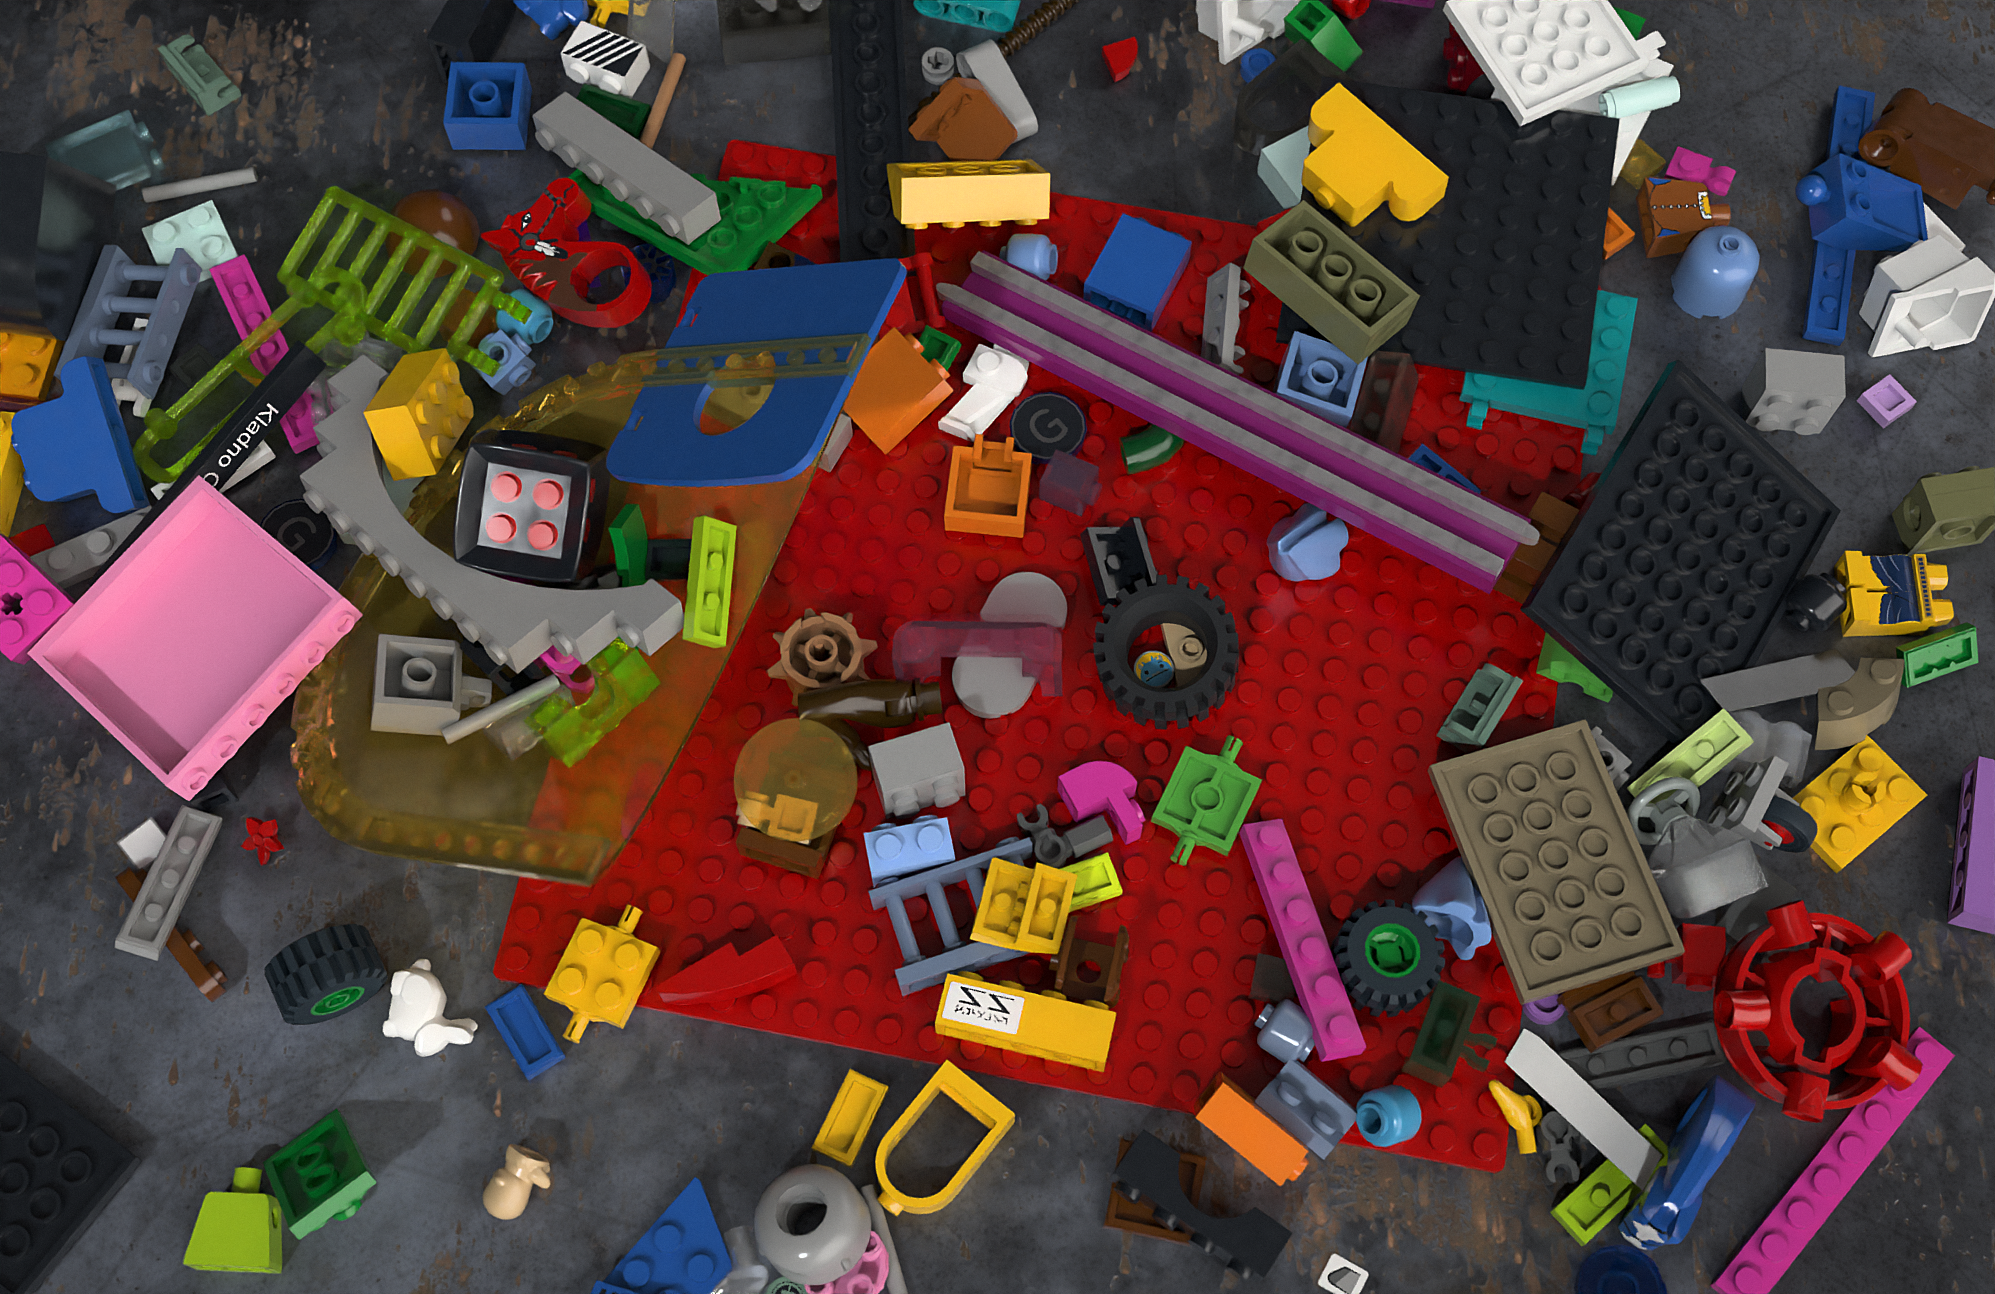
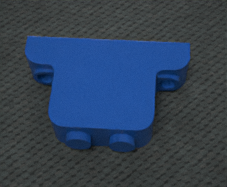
M83 356L68 361L63 366L60 375L64 391L63 395L60 398L17 412L11 422L13 431L11 441L15 451L21 456L25 468L23 477L27 488L37 499L45 502H68L97 493L101 506L106 511L112 513H133L150 506L103 359Z

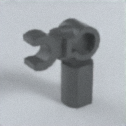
M1041 803L1036 805L1037 814L1040 818L1036 823H1028L1022 813L1017 814V823L1020 831L1024 835L1031 837L1030 840L1036 863L1057 869L1064 867L1068 857L1073 855L1074 858H1077L1113 841L1111 830L1103 815L1096 816L1063 832L1064 836L1058 837L1053 828H1048V812Z
M1558 1111L1549 1112L1540 1120L1535 1128L1537 1140L1542 1146V1153L1547 1155L1548 1160L1543 1168V1179L1546 1185H1552L1556 1182L1555 1167H1562L1568 1174L1569 1184L1578 1181L1580 1173L1576 1162L1569 1155V1152L1573 1151L1571 1139H1574L1577 1144L1591 1142Z

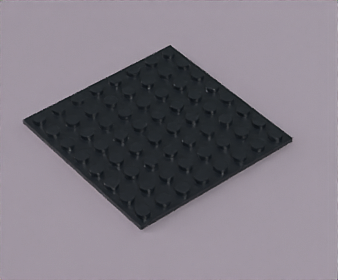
M1322 76L1318 100L1339 82L1449 177L1444 197L1422 217L1413 221L1400 220L1391 213L1389 201L1385 200L1355 227H1350L1331 209L1321 207L1315 200L1314 195L1306 187H1302L1300 202L1303 200L1420 295L1408 323L1368 357L1584 390L1620 118L1555 110L1520 126L1504 102ZM1311 142L1308 155L1317 148ZM1282 301L1276 343L1289 344L1294 331L1331 343Z

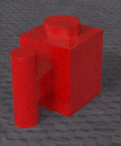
M1682 923L1676 930L1685 952L1679 957L1647 966V976L1650 978L1665 977V963H1671L1672 983L1684 984L1686 989L1690 991H1710L1712 987H1715L1718 972L1726 958L1725 927Z

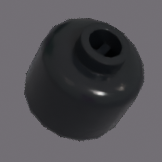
M1823 572L1820 575L1808 574L1787 595L1786 603L1790 613L1786 617L1793 626L1802 632H1806L1808 629L1817 632L1826 631L1846 610L1847 601L1844 596L1847 594V591L1840 582L1827 573Z

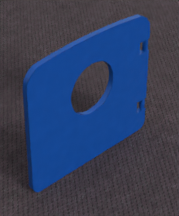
M889 258L710 274L705 277L696 287L686 306L687 311L678 327L674 328L631 408L632 413L623 430L617 434L606 458V467L609 472L620 481L685 487L736 486L789 480L802 473L819 453L907 274L906 267L898 259ZM698 314L697 317H696V319H695V321H694V323H693V325L690 326L691 323H692V321H693V319H694V317H695V315ZM752 360H774L777 367L776 380L770 395L761 408L744 424L730 432L715 436L703 434L700 428L701 413L709 395L721 380L739 366ZM641 416H643V418H642V420H641V422H640V424H639L637 430H634V429L636 428V426H637V424H638V422H639Z

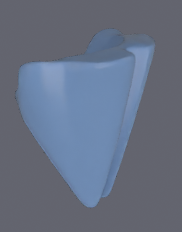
M1310 503L1302 505L1294 516L1282 518L1273 526L1267 539L1269 560L1273 569L1283 578L1297 582L1307 579L1320 580L1334 575L1340 568V551L1347 545L1349 540L1348 530L1344 522L1340 518L1328 521L1326 517L1327 512Z
M1457 856L1416 892L1412 899L1411 912L1415 915H1418L1420 911L1424 912L1428 916L1424 921L1427 926L1435 924L1439 930L1435 937L1448 940L1460 959L1469 960L1473 958L1475 949L1478 946H1484L1490 942L1492 932L1484 900L1474 888L1462 856Z

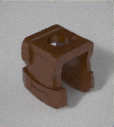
M1071 916L1065 930L1062 946L1060 945L1058 954H1052L1049 970L1056 971L1053 991L1065 995L1070 1000L1079 1002L1093 1000L1104 1003L1109 1008H1114L1120 995L1119 985L1123 963H1126L1129 949H1127L1129 943L1127 928L1120 924L1116 946L1111 947L1074 938L1078 916ZM1091 961L1099 966L1101 975L1096 982L1085 983L1077 977L1076 969L1082 962Z

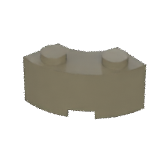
M1861 657L1858 670L1849 680L1834 687L1818 688L1814 717L1815 750L1839 749L1864 741L1867 734L1877 729L1881 724L1884 726L1889 721L1895 711L1899 698L1904 659Z

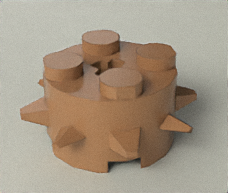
M809 608L805 609L804 621L800 618L785 633H774L773 638L780 644L781 660L768 669L767 672L770 678L786 680L788 687L794 693L792 699L794 706H798V693L843 683L871 680L864 672L863 659L877 649L878 646L874 640L859 639L854 626L851 624L853 614L848 612L841 617L825 612L821 613V616H817Z

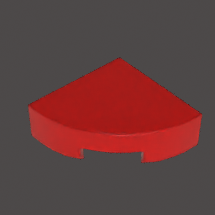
M1136 37L1102 47L1101 55L1114 82L1126 77L1129 74V70L1135 64L1138 51Z

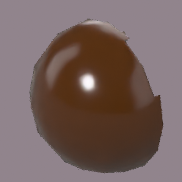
M428 189L411 193L396 203L390 211L383 235L388 258L398 271L400 269L412 276L435 279L449 275L466 264L476 250L480 230L477 217L459 197L440 190Z

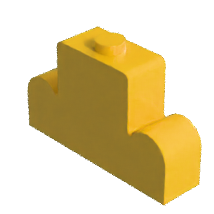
M1339 82L1312 106L1307 134L1309 141L1317 148L1304 159L1301 183L1314 195L1315 200L1321 207L1331 209L1350 227L1357 226L1385 200L1389 201L1390 211L1396 218L1403 221H1413L1422 217L1444 197L1449 177Z

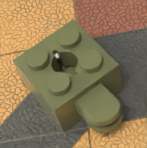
M1970 466L1954 474L1942 475L1940 472H1933L1920 477L1917 480V484L1903 497V501L1892 513L1906 555L1982 543L1995 529V467L1980 469L1979 466Z

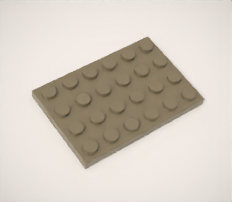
M1586 719L1429 766L1428 774L1464 864L1469 871L1471 882L1484 900L1491 932L1521 1005L1676 958L1685 952Z

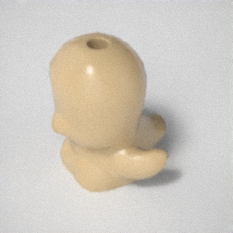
M515 1144L508 1145L505 1167L498 1168L483 1193V1204L487 1211L494 1217L503 1220L514 1219L522 1214L528 1203L534 1183L546 1189L550 1186V1179L546 1174L550 1171L549 1160L532 1149Z

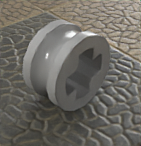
M934 47L924 53L922 57V73L925 80L935 85H942L947 79L953 77L954 57L950 51L945 48ZM936 63H943L940 69H933Z

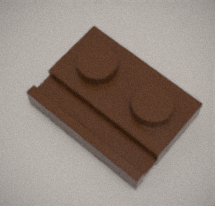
M1633 971L1569 990L1556 999L1559 1005L1563 1004L1569 1014L1567 1018L1590 1054L1657 1020L1664 1014V1011L1641 976L1637 978Z

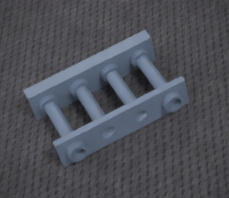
M104 245L55 369L54 376L61 381V370L68 361L83 356L103 358L108 345L139 346L132 364L104 362L109 378L127 379L147 399H154L159 384L163 379L165 368L196 285L199 283L202 268L183 248H176L169 266L136 265L118 245ZM133 280L163 281L157 298L126 297ZM121 312L151 313L145 331L116 330L114 327Z
M1018 837L1008 838L995 845L996 849L900 880L898 877L888 878L875 885L876 889L868 891L874 910L887 907L904 958V962L901 964L902 968L895 970L902 996L945 982L947 973L958 975L959 971L975 972L1031 953L982 942L967 945L966 942H961L943 890L945 886L967 879L976 908L978 909L985 882L983 874L987 873L992 857L1024 866L1023 860L1033 857L1030 837L1019 840ZM924 893L928 895L945 948L942 950L943 954L926 959L925 955L920 954L903 904V900Z

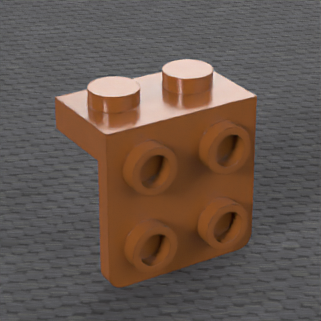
M954 77L946 81L939 90L940 94L931 104L923 107L918 112L917 120L908 129L917 141H936L952 162L997 160L1018 136L1017 129L978 79Z

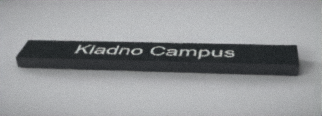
M297 340L87 584L92 586L198 475L219 491L328 364L301 341Z

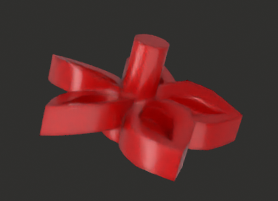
M255 817L246 818V829L250 836L246 838L241 847L246 850L257 849L261 866L266 865L270 858V851L277 852L285 849L277 839V821L272 819L263 822Z

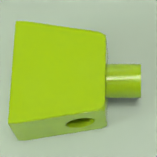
M237 1167L234 1171L231 1192H208L205 1195L184 1257V1265L196 1270L281 1273V1207L277 1198L268 1194H259L262 1170Z

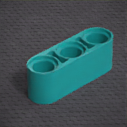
M914 0V6L917 11L925 16L996 32H1007L1013 28L1021 0Z

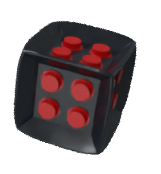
M486 429L475 434L469 441L459 481L453 530L454 561L480 571L537 581L580 582L585 579L594 569L595 559L603 536L611 473L606 467V458L610 449L586 441L522 430Z

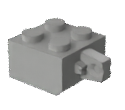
M379 634L374 665L370 730L443 736L440 730L459 721L460 710H468L469 707H488L490 705L492 680L470 677L469 674L462 673V650L460 649V644L455 640Z

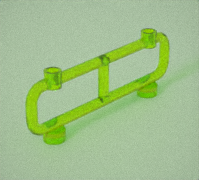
M341 267L323 269L313 275L308 281L302 277L292 279L287 285L289 299L166 412L161 408H154L145 415L144 423L148 429L137 439L133 448V457L137 466L150 479L158 483L170 484L175 482L248 397L173 466L162 468L149 456L153 445L160 439L171 438L177 431V423L234 370L257 388L266 376L251 364L247 358L302 307L309 308L315 305L319 299V292L330 283H340L352 293V298L304 345L317 354L334 338L344 346L350 347L358 344L366 332L365 323L357 317L365 308L368 300V291L363 282Z

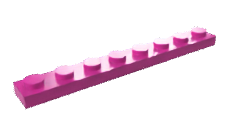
M1920 1026L1914 1029L1909 1035L1906 1049L1923 1063L1917 1080L1903 1091H1896L1887 1084L1869 1100L1852 1106L1710 1286L1719 1294H1768L1954 1058L1955 1055Z

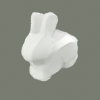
M419 959L410 969L394 973L391 984V994L393 996L389 1019L383 1025V1033L386 1037H401L407 1041H415V1052L422 1057L433 1055L443 1050L448 1043L459 1045L471 1043L474 1037L473 1032L478 1029L477 1023L470 1018L447 1020L442 1016L447 997L439 979L430 972L431 964L428 959Z

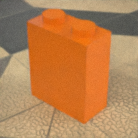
M895 327L869 350L841 407L885 454L892 450L953 392V389L945 381L950 374L935 358L928 363L921 355L925 348L910 332L903 337Z
M1220 1071L1194 1103L1195 1118L1280 1187L1287 1178L1292 1182L1296 1180L1309 1162L1305 1158V1155L1309 1152L1307 1146L1254 1102L1256 1099Z

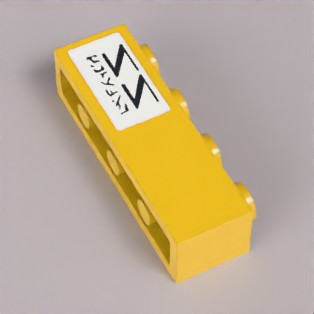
M959 971L958 975L947 973L935 1021L936 1033L1104 1072L1117 1013L1108 1011V1005L1093 1000H1085L1083 1005L1066 1001L1067 997L1065 995L1048 990L1042 991L1041 995L1024 991L1025 987L1011 981H1000L999 985L983 982L982 976L967 971Z

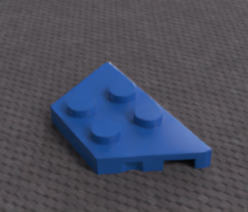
M697 1177L687 1185L603 1282L640 1294H713L734 1270V1266L723 1242L703 1184Z

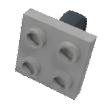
M1774 755L1760 763L1754 762L1742 773H1734L1724 787L1723 792L1727 796L1722 806H1718L1707 821L1706 826L1710 829L1703 842L1718 851L1746 838L1767 850L1776 848L1793 853L1805 852L1817 835V823L1809 813L1799 806L1798 802L1778 788L1789 763Z

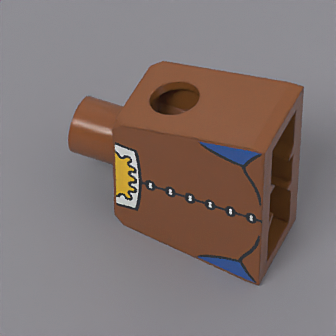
M1645 177L1636 197L1646 258L1684 252L1693 238L1701 231L1713 226H1728L1730 222L1731 212L1729 204H1710L1707 186L1701 182Z

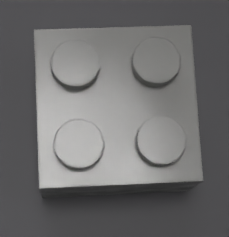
M1765 348L1742 385L1743 420L1751 427H1756L1761 431L1777 429L1795 431L1800 435L1820 434L1846 397L1844 356Z
M949 722L868 746L872 775L886 819L895 816L896 819H907L918 814L921 808L931 805L946 807L959 801V797L965 795V768Z

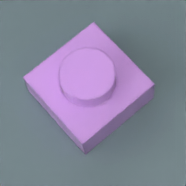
M1890 374L1862 393L1857 400L1883 429L1912 409L1917 402Z

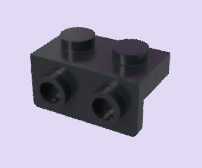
M1130 517L1121 527H1087L1080 534L1100 606H1105L1107 603L1117 605L1116 594L1123 588L1126 589L1129 595L1135 593L1134 582L1145 578L1147 587L1157 585L1155 575H1158V571L1154 567L1148 548L1147 535L1143 531L1139 517Z

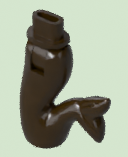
M915 678L912 681L906 679H871L798 693L802 736L805 738L823 737L834 740L836 746L825 763L838 766L841 769L853 763L861 769L872 771L868 746L861 740L855 728L844 719L879 728H899L915 722L916 714L919 721H924L925 715L942 714L939 681L920 684V678Z

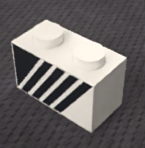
M583 21L579 23L561 52L566 75L572 80L581 84L588 83L628 98H632L650 69L645 45Z

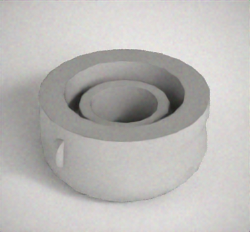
M820 1164L800 1165L778 1175L768 1184L760 1196L755 1209L754 1232L759 1246V1253L764 1255L781 1275L792 1282L803 1285H821L845 1275L858 1263L864 1254L871 1234L872 1223L869 1208L860 1192L844 1174ZM812 1207L827 1209L823 1222L815 1231L806 1235L795 1236V1224L798 1217L804 1211Z

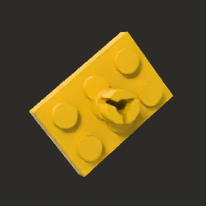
M1866 735L1864 741L1853 746L1792 799L1798 802L1799 806L1816 821L1818 831L1810 847L1837 874L1922 801L1927 794Z

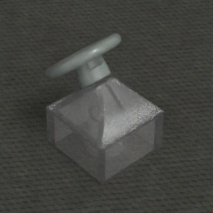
M1669 777L1651 784L1633 800L1626 813L1639 844H1657L1647 863L1671 918H1692L1768 887L1749 838L1694 818L1700 806V792L1695 783L1684 777ZM1678 789L1667 799L1661 800L1656 804L1649 803L1661 793ZM1687 799L1686 807L1683 809L1680 804ZM1650 817L1655 823V832H1642L1638 828V818Z

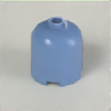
M1725 225L1708 227L1698 233L1687 247L1671 275L1674 301L1683 311L1699 319L1703 315L1719 316V319H1724L1736 312L1758 272L1760 255L1756 244L1745 232Z

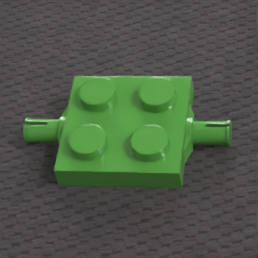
M1234 736L1226 737L1219 756L1204 754L1186 746L1152 816L1151 822L1173 831L1180 837L1170 856V859L1176 863L1182 849H1185L1180 858L1179 865H1187L1195 845L1206 846L1228 856L1261 785L1262 779L1242 771L1234 763L1243 745V742L1237 738L1232 750L1229 751L1233 744Z

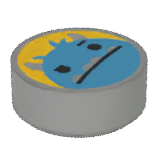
M1147 651L1137 658L1133 673L1148 685L1168 688L1173 681L1174 664L1163 652Z

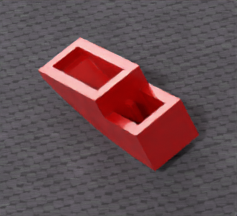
M776 934L740 956L730 942L655 987L665 1004L712 1003L746 996L769 988L797 974L793 960Z

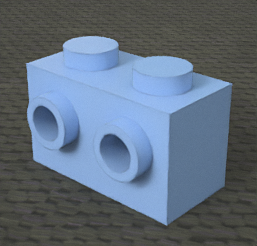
M927 815L913 820V824L896 827V824L886 823L873 827L872 832L864 833L874 888L877 883L888 878L898 877L900 880L955 862L947 817L938 819L935 815Z

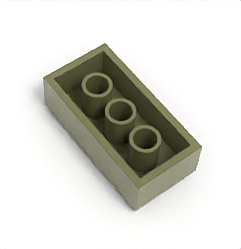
M1304 200L1253 239L1243 267L1244 270L1357 365L1408 323L1420 297L1419 294Z

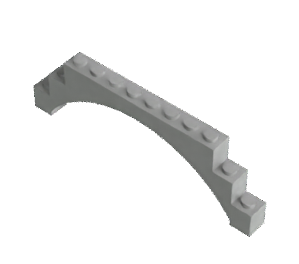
M363 354L327 380L333 395L330 402L336 411L313 427L320 443L317 445V450L323 459L299 476L306 490L303 494L304 500L314 512L319 514L323 511L338 532L341 534L348 532L352 535L354 542L366 555L371 553L376 555L382 567L391 576L400 575L409 590L416 597L422 598L425 596L430 600L432 607L444 620L449 618L454 620L461 633L470 642L474 643L478 640L484 645L485 651L495 663L500 666L505 663L518 674L554 645L562 655L568 657L571 654L584 665L618 636L629 647L634 648L637 646L647 655L651 656L683 629L684 613L680 600L652 578L644 585L601 590H567L512 582L455 562L454 558L428 542L406 521L387 493L383 478L382 455L363 411L389 376L388 373Z

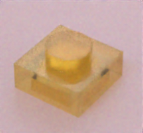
M1639 138L1636 140L1619 174L1638 190L1641 188L1645 177H1654L1663 170L1666 160Z

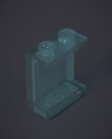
M129 110L44 144L51 159L117 185L116 191L148 177H153L157 185L166 184L160 171L166 169L157 149L150 150L147 145L153 142V139L143 121L136 123Z

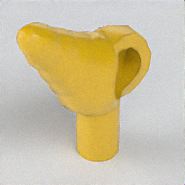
M1497 1080L1489 1081V1088L1493 1097L1500 1106L1507 1122L1516 1130L1519 1153L1537 1152L1533 1126L1537 1125L1542 1117V1109L1537 1100L1530 1095L1522 1096L1515 1093Z

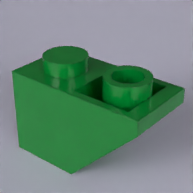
M1301 0L1284 18L1285 36L1337 79L1362 55V50L1336 14L1319 0Z

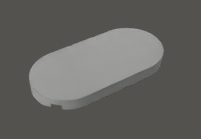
M1019 572L1002 579L993 588L952 670L954 692L961 705L970 713L982 718H1000L1001 715H1006L1010 712L1011 714L1027 702L1066 623V598L1060 587L1053 580L1039 573Z

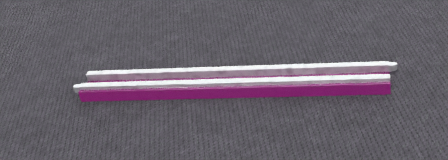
M984 250L982 253L978 251L970 262L972 273L961 287L947 283H938L936 285L938 297L944 302L942 310L945 319L1488 594L1492 591L1520 544L1536 545L1538 543L1539 532L1530 525L1531 519Z

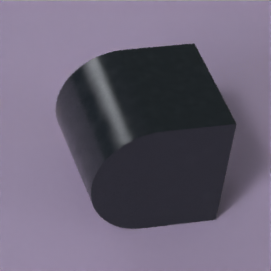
M0 151V333L67 341L104 245H109L117 185L49 157Z

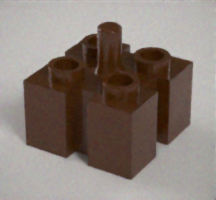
M1542 491L1527 518L1531 519L1530 525L1539 532L1538 543L1536 545L1520 544L1493 589L1523 604L1580 510Z

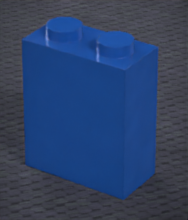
M1123 213L1084 283L1083 299L1152 332L1189 262L1192 242L1176 232H1167L1151 225L1145 219L1133 218Z

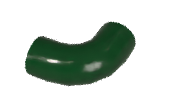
M1152 423L1146 430L1139 433L1119 437L1121 456L1127 475L1147 471L1168 462L1182 448L1185 440Z

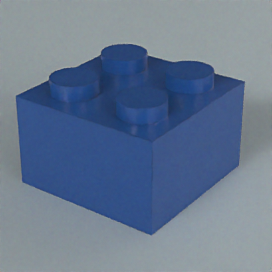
M451 62L443 124L453 149L526 150L532 87L524 63Z

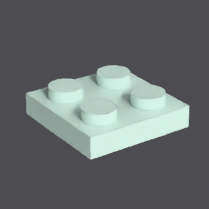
M212 200L142 228L158 266H169L176 248H183L202 268L199 282L212 277L209 269L238 257Z

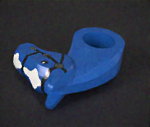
M1719 1075L1711 1077L1689 1104L1671 1133L1667 1143V1165L1660 1166L1640 1196L1628 1207L1617 1227L1623 1238L1637 1248L1654 1250L1667 1244H1679L1683 1240L1701 1206V1192H1703L1707 1182L1713 1177L1736 1142L1739 1133L1755 1107L1756 1101Z

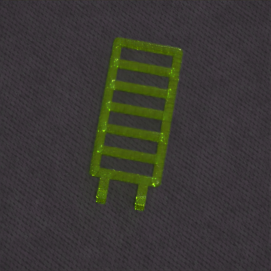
M331 186L327 189L277 273V279L282 284L410 354L435 350L429 347L431 341L471 274H474L486 281L446 349L451 361L456 363L457 359H460L492 378L501 364L489 358L487 354L467 345L489 305L523 324L526 323L532 313V310L520 304L521 302L498 291L505 279L504 274L500 270L337 186ZM337 203L350 209L308 280L295 274ZM363 217L376 223L337 290L332 294L321 287ZM392 231L403 238L361 309L348 303L387 235ZM419 245L430 251L389 322L385 323L374 316L414 249ZM445 259L458 267L418 334L413 338L402 332V329Z

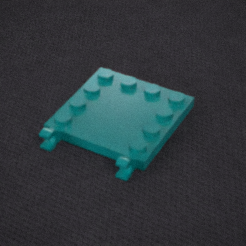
M1598 290L1584 390L1465 372L1459 401L1470 403L1466 427L1481 430L1483 420L1486 419L1488 407L1583 428L1585 430L1580 452L1596 456L1598 446L1602 445L1604 433L1612 435L1616 427L1638 298Z

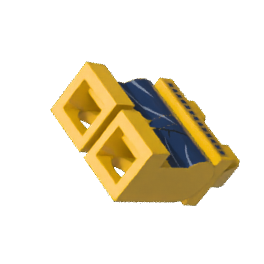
M1845 551L1834 566L1835 579L1847 591V594L1844 596L1847 601V608L1840 615L1843 637L1904 635L1909 633L1910 635H1923L1929 627L1947 625L1954 617L1953 605L1950 599H1932L1931 590H1943L1947 586V566L1927 563L1926 554H1913L1911 557L1902 554L1862 556V551Z

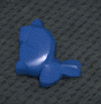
M513 0L525 14L530 16L540 26L539 30L552 41H555L560 33L567 29L570 23L577 27L581 21L586 22L589 14L587 0Z

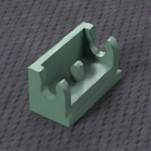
M190 34L181 36L167 46L162 45L157 48L168 70L207 116H210L241 96L237 86L229 80L200 44L182 52L186 46L191 45L195 41Z
M1485 663L1481 670L1477 669L1439 730L1437 737L1466 754L1482 750L1523 680L1517 676H1511L1494 665Z

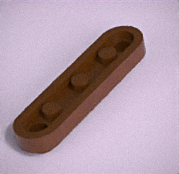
M129 866L115 876L133 903L148 872L143 867L135 871ZM175 923L165 945L199 990L213 1003L227 992L223 984L229 979L214 960L207 964L200 955V952L205 947L190 929L183 932L178 924Z

